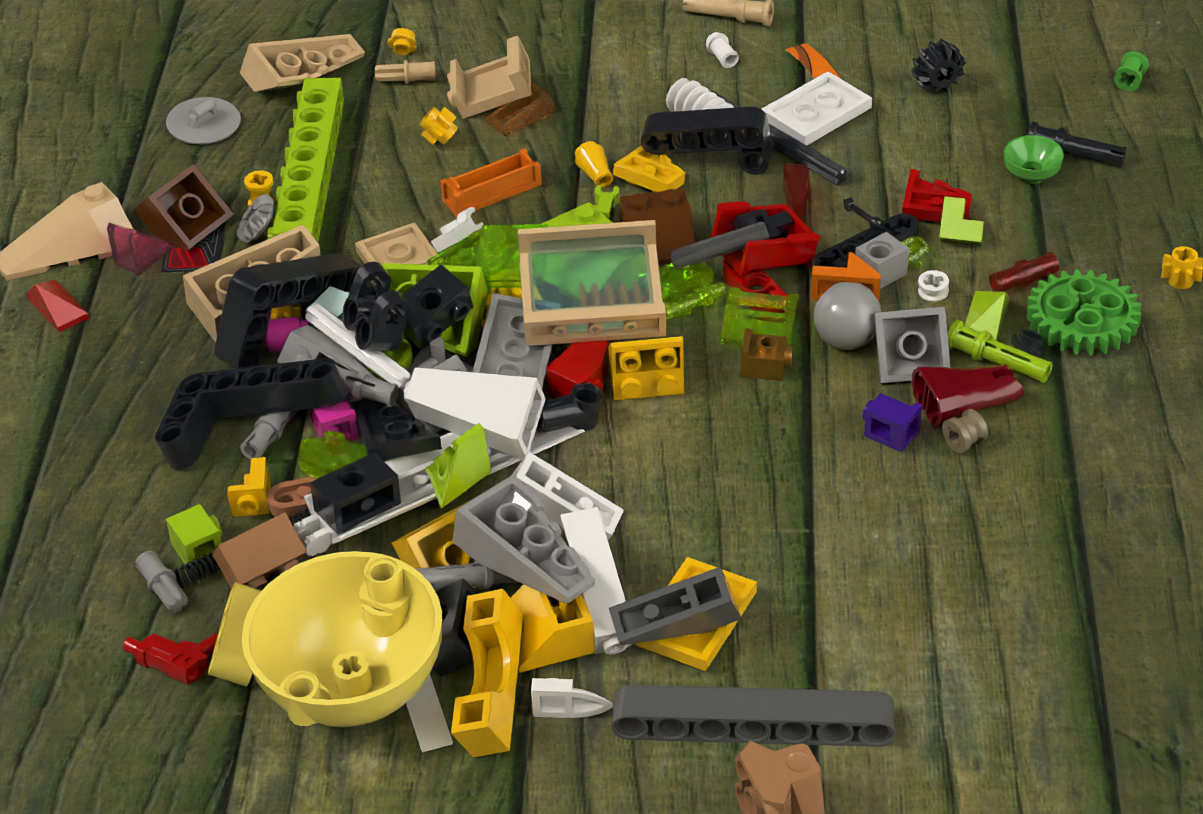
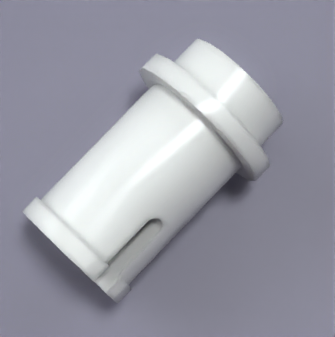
M719 32L708 36L706 40L707 51L715 55L724 68L733 67L738 62L739 56L729 45L728 37Z

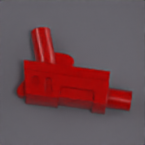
M154 633L150 637L147 636L143 641L128 637L123 643V651L134 655L138 665L145 668L149 666L166 673L169 678L190 685L209 668V655L214 651L218 634L215 633L198 644L190 641H182L179 644Z

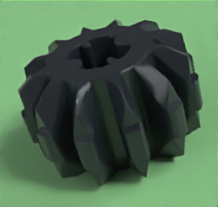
M942 39L937 44L929 41L928 48L925 50L919 48L920 56L912 59L914 67L911 71L917 83L922 89L929 90L934 94H937L940 89L948 92L949 85H958L957 77L965 75L962 67L966 62L956 45L948 44L947 41Z

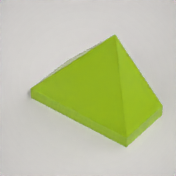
M975 291L965 326L979 332L986 330L997 341L1009 303L1008 294L1006 292Z

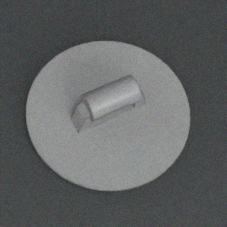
M199 97L181 102L169 112L166 118L167 129L173 137L186 143L198 145L212 144L227 139L237 131L241 123L240 112L233 104L214 97Z

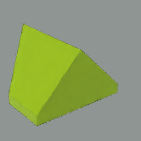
M480 423L451 443L453 447H447L440 456L433 460L432 464L424 469L429 475L441 509L491 473L485 432Z

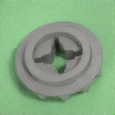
M264 194L256 198L252 205H249L248 210L243 214L237 230V236L241 241L249 243L252 240H256L265 231L274 213L273 198Z

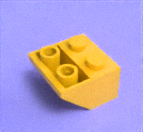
M682 336L616 342L608 346L609 373L614 400L684 394V350Z
M523 584L511 597L512 601L523 613L518 664L519 673L595 653L593 619L582 594L566 604Z

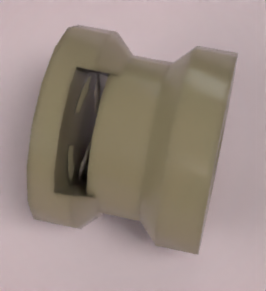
M974 409L965 410L962 417L958 419L953 417L944 421L942 426L947 444L953 451L959 454L969 450L971 444L983 443L988 438L987 425L982 416Z

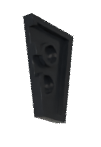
M371 399L352 402L357 426L367 455L375 452L383 461H386L388 459L442 449L440 436L435 432H426L425 424L421 421L409 419L407 411L396 402L392 407Z

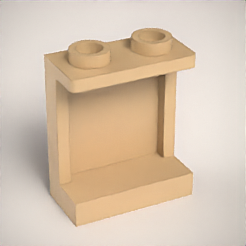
M519 36L507 39L506 57L466 71L462 70L457 59L450 61V73L447 74L450 91L447 92L451 107L453 109L457 108L463 119L531 95L530 58Z

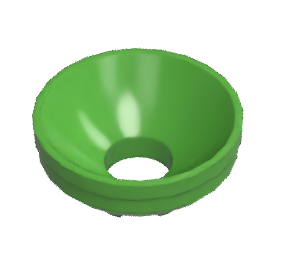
M1021 136L1011 140L1004 149V164L1006 168L1018 179L1025 180L1029 184L1041 183V181L1058 173L1064 158L1061 146L1043 136Z

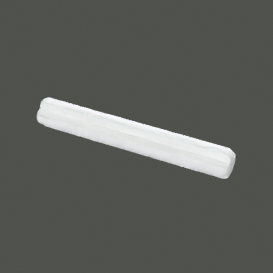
M320 304L308 307L305 318L309 323L386 382L397 384L400 388L411 380V374L383 352L360 350L356 344L355 331L347 330L341 320Z

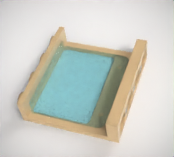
M655 220L518 229L526 346L666 336L665 302L662 301L656 249Z

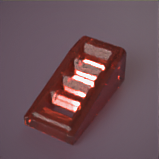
M787 163L783 169V190L788 207L804 222L810 191V167L803 164Z

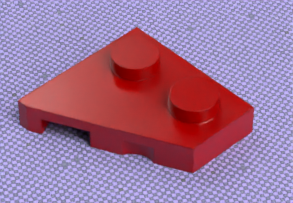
M910 169L902 214L913 215L918 220L941 222L944 196L966 199L964 219L969 220L972 194L959 188H953L948 183L936 179L934 184L920 178V171Z

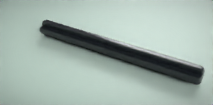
M710 91L714 92L717 97L723 98L725 102L732 104L734 108L741 107L719 93ZM768 123L774 149L835 185H839L842 181L846 180L847 170L845 167Z

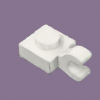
M474 207L460 212L457 219L439 228L442 234L431 241L437 252L483 229L484 224L482 222L476 225L470 217L476 211Z

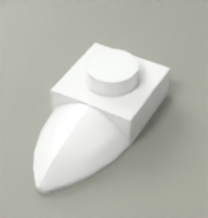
M532 678L533 717L581 718L597 715L613 708V703L593 692L573 688V679Z

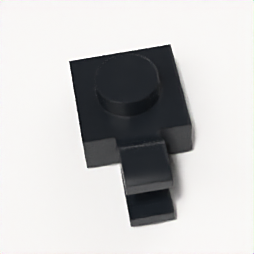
M765 209L737 215L733 225L737 230L758 222H764L769 239H778L787 234L785 226L793 224L794 220L788 211L768 216Z

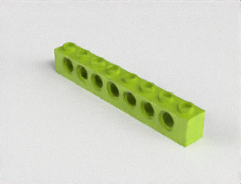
M304 78L302 91H297L298 109L293 110L294 128L289 129L290 147H285L286 166L281 167L280 177L282 186H277L276 200L278 206H273V227L268 228V239L304 225L317 242L319 241L344 108L341 78Z

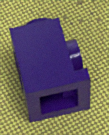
M880 393L875 400H870L863 410L862 418L865 420L864 436L899 452H903L920 432L922 405L915 403L913 406H909Z

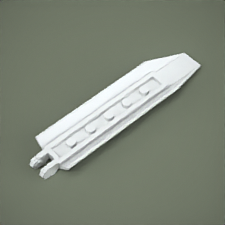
M571 426L539 434L535 431L529 452L532 454L539 453L585 431L584 429H574ZM450 432L441 436L442 449L384 461L398 474L401 504L339 534H336L314 511L312 494L304 496L311 516L302 519L300 522L298 521L293 527L307 550L306 554L313 556L317 553H323L331 543L340 542L436 499L431 480L424 469L432 464L433 460L440 456L447 447H453L451 443L461 435ZM487 446L491 466L490 474L523 460Z

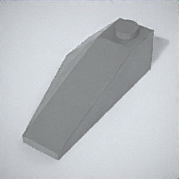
M512 475L457 509L453 543L479 564L566 604L594 586V577L575 549L567 546L560 535L561 528L556 521L551 522L544 511L545 505L540 497Z

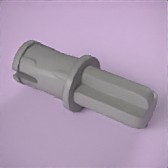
M146 551L139 555L135 562L137 565L135 566L147 580L148 590L152 594L158 595L167 609L175 613L180 612L182 607L187 605L188 598L177 584L176 574L163 565L159 556L154 551Z

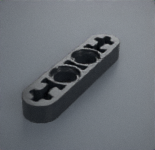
M910 214L894 215L882 221L880 229L874 230L870 227L818 253L811 261V277L813 266L847 268L848 256H845V254L849 252L855 253L856 247L885 232H888L905 246L914 243L918 238V219Z

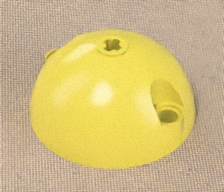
M359 551L338 552L318 556L299 563L281 573L255 598L243 624L242 646L244 656L259 686L288 713L289 719L294 724L309 726L321 723L331 727L360 726L372 723L395 712L424 685L438 656L442 641V610L439 598L431 583L419 571L399 559L383 554Z

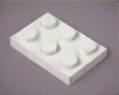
M826 72L767 105L762 110L767 115L768 123L805 145H809L871 109L872 97L832 73Z

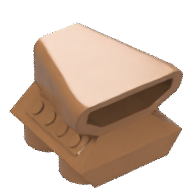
M750 741L742 752L735 756V766L739 777V782L735 783V793L742 814H825L821 770L808 745L800 743L773 751Z

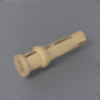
M683 0V3H687V5H683L684 12L733 17L739 23L753 21L763 23L764 26H770L774 15L773 0H766V2L752 0Z

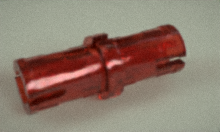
M1052 252L1029 261L1022 259L1015 262L1013 267L991 273L989 283L994 292H1004L1020 285L1027 287L1032 285L1036 279L1057 273L1059 271V262Z

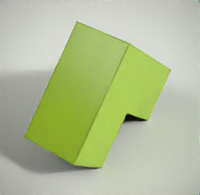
M944 196L939 239L941 241L982 245L984 221L964 219L965 198Z

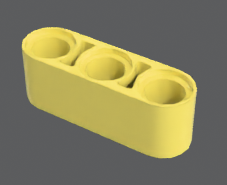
M237 582L234 583L224 610L208 675L247 687L253 673L244 656L242 646L243 624L249 608L261 590Z

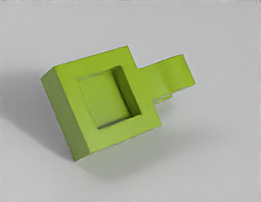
M597 185L595 187V203L597 205L593 206L613 223L615 220V207L619 203V187L614 186L613 192H602L601 185Z

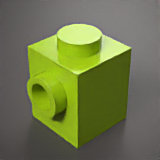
M200 504L166 519L171 545L185 565L187 562L192 563L193 559L197 560L198 557L203 558L204 554L214 553L217 546L222 544L221 535L223 533L219 521L214 515L208 516Z

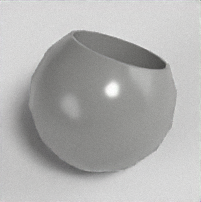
M837 283L819 298L814 307L815 330L825 343L835 349L855 350L863 347L876 337L874 313L882 312L880 302L869 288L860 283Z

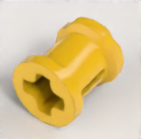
M258 170L249 173L245 177L244 184L250 194L248 207L253 204L256 198L264 194L273 198V206L277 205L276 196L272 194L271 187L274 180L271 173Z

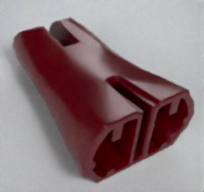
M1008 364L972 368L917 367L912 373L913 396L916 402L922 405V409H926V418L933 429L943 426L944 421L955 417L958 419L962 417L963 412L967 409L979 411L1005 405L1019 400L1024 394L1023 386L1014 376Z

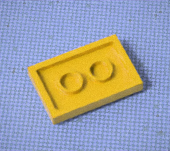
M687 557L668 586L717 567ZM722 569L731 586L740 616H742L757 592V581ZM738 621L705 633L635 643V645L706 672Z

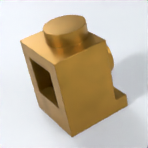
M745 328L741 349V378L783 381L785 367H792L793 346H787V337L752 334L751 328Z

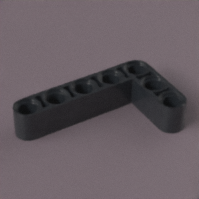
M335 253L239 269L233 274L228 285L215 344V356L235 369L257 366L262 355L272 308L315 301L330 286L349 293L355 274L362 264L342 253Z
M330 358L192 374L179 384L155 434V440L171 468L174 470L185 469L199 458L216 419L330 407L342 402L346 398L348 388L334 360Z

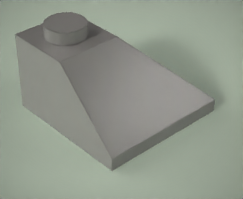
M945 307L874 313L880 383L912 381L913 370L917 367L950 368Z

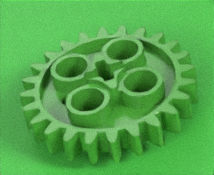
M1075 269L1072 276L1065 271H1061L1060 278L1050 274L1048 282L1040 280L1038 288L1031 289V296H1028L1026 319L1031 321V330H1038V334L1048 337L1047 345L1060 343V351L1073 347V352L1076 355L1081 349H1086L1089 355H1093L1094 349L1098 348L1102 353L1107 354L1108 346L1119 350L1121 342L1129 344L1131 336L1137 335L1142 314L1140 312L1141 303L1137 302V294H1129V285L1119 287L1120 279L1116 278L1108 281L1106 280V273L1099 277H1094L1093 270H1089L1087 275H1082L1078 269Z

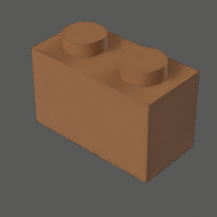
M284 512L219 544L213 553V557L231 589L234 583L237 582L259 590L268 583L266 578L276 573L281 574L299 564L307 550L287 514Z

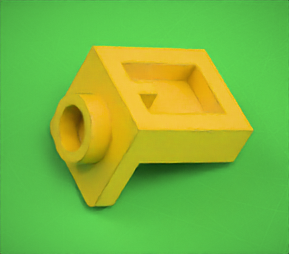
M266 457L251 458L250 473L244 474V485L228 487L227 495L234 517L270 514L266 495L271 488V480Z

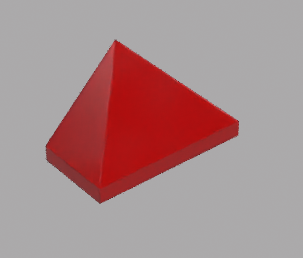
M56 280L35 284L26 293L27 299L58 332L89 318L88 313Z

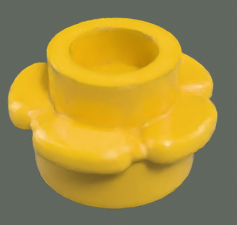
M406 28L395 29L391 34V38L387 41L388 46L393 48V52L401 56L408 55L417 48L415 34Z

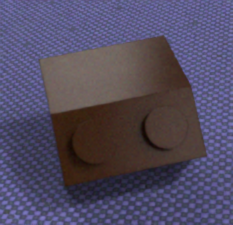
M191 164L134 209V212L154 236L186 251L234 215L194 164Z
M684 188L645 194L636 193L619 197L620 222L655 220L658 265L672 264L670 258L672 250L695 243L691 210Z

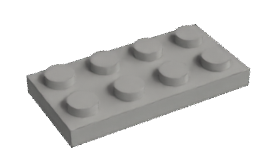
M493 293L472 372L537 378L541 389H543L546 367H548L553 344L525 345L523 301L521 298ZM535 301V308L538 311L561 309V306Z

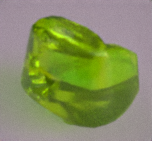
M921 237L907 238L901 243L909 248L908 266L914 262L915 266L919 268L923 264L918 257L927 255L930 252V247Z

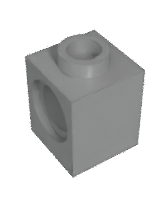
M888 232L856 247L855 255L881 274L880 289L907 275L909 248Z

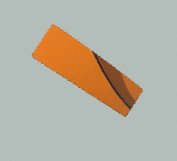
M804 43L785 49L803 64L814 79L826 72H830L840 78L829 62L810 45Z

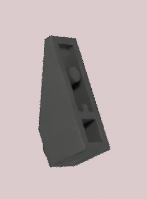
M721 567L609 607L620 645L705 633L741 619L731 586Z

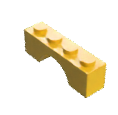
M503 589L469 595L466 601L463 630L472 651L474 681L469 695L455 698L451 734L473 758L510 751L523 613Z

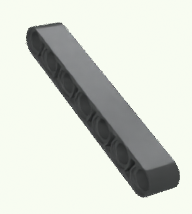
M625 685L618 688L614 694L612 730L618 737L628 740L749 743L752 741L761 744L803 743L806 745L878 747L887 745L894 740L895 712L893 698L884 692Z

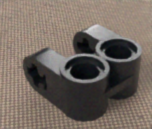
M368 262L362 265L356 272L348 298L344 302L342 312L343 323L347 330L355 331L356 344L360 350L397 351L402 342L403 332L410 316L411 308L399 291H388L391 283L390 276L378 262Z

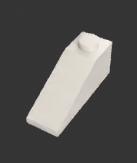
M528 452L512 474L513 477L540 497L545 505V513L551 522L556 521L559 527L561 514L598 507L607 539H610L624 510L531 452Z

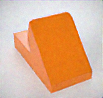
M849 252L847 268L813 266L811 300L818 301L830 287L837 283L854 282L869 288L880 302L881 274L854 253Z

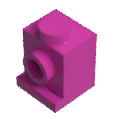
M347 400L330 407L310 409L312 424L324 449L359 439L356 414L354 409L350 408Z

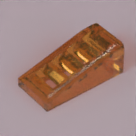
M531 82L530 96L502 105L489 115L486 121L502 135L507 136L552 114L557 109L551 95L534 82ZM503 120L508 121L504 125L501 123Z

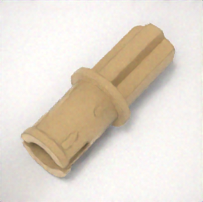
M404 60V64L375 66V79L378 82L405 81V84H409L411 81H436L435 61L415 63Z

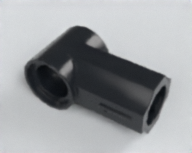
M579 383L574 385L570 395L545 400L536 432L538 434L569 426L577 430L584 429V431L595 428L603 399L602 390L591 383Z

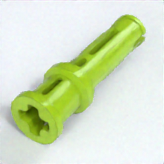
M955 320L947 333L949 350L955 348L970 354L975 361L987 359L999 365L1008 364L1011 370L1036 379L1041 383H1045L1051 373L1053 366L1051 361L1043 360L1020 349L996 341L990 332L986 330L979 332L966 327L961 320Z

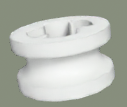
M931 270L920 275L918 279V293L923 299L935 302L941 301L948 296L949 279L945 273Z

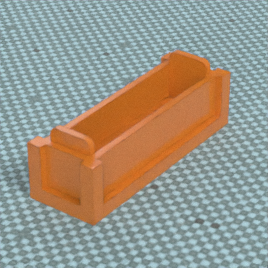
M525 148L521 149L519 153L454 178L449 177V180L446 178L440 180L442 201L456 217L460 212L470 207L479 210L541 186V165L538 161L534 162L530 158Z

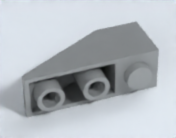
M310 325L290 332L277 360L279 363L294 362L296 356L302 354L312 359L330 358L334 360L337 367L356 373L360 371L370 373L350 353ZM348 392L343 401L347 400L349 405L353 406L352 402L368 400V398L359 400L354 398L352 393Z

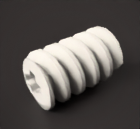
M687 78L677 80L671 86L666 98L667 108L671 112L734 108L732 104L725 102L723 98L717 97L714 92H710L708 88L701 86L699 82L689 81Z

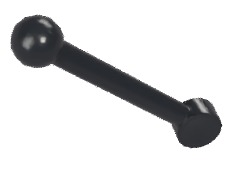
M851 197L844 199L843 204L847 212H855L868 221L870 227L874 230L881 228L882 220L879 217H872L855 205Z

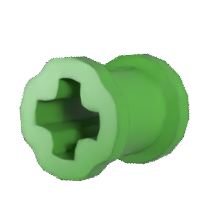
M1131 51L1124 54L1121 59V67L1117 69L1114 76V82L1117 87L1128 92L1139 88L1142 75L1146 73L1149 67L1148 59L1144 54Z

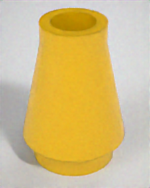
M594 141L581 144L575 151L576 165L594 181L596 186L607 187L612 183L614 177L610 172L604 148Z

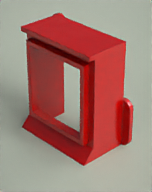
M738 201L719 203L717 205V214L711 238L736 230L733 222L737 215L765 209L768 216L788 211L794 220L793 224L785 226L787 234L778 239L747 241L744 252L740 249L722 255L741 278L750 270L797 266L804 263L811 267V261L821 237L817 233H813L787 204L751 207L748 202Z

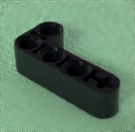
M736 107L653 113L645 121L641 146L646 152L654 155L737 150L741 168L749 174L758 175L764 173L768 168L772 140L768 118L762 109L757 107Z

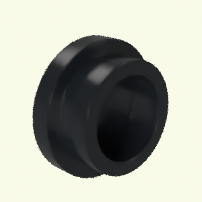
M1020 328L1018 333L1013 335L1010 340L1016 349L1034 356H1041L1045 351L1043 346L1045 338L1029 329Z

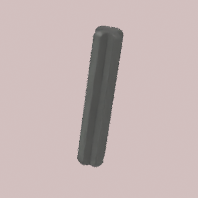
M758 222L672 250L670 258L674 268L681 269L743 249L747 241L768 240L769 234L765 223Z

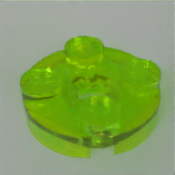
M325 431L323 437L301 440L298 465L302 471L318 479L367 456L364 445H358L345 440L344 434L337 431Z

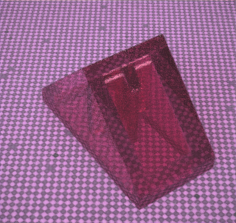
M110 222L107 226L114 264L138 276L169 252L173 245L151 234Z

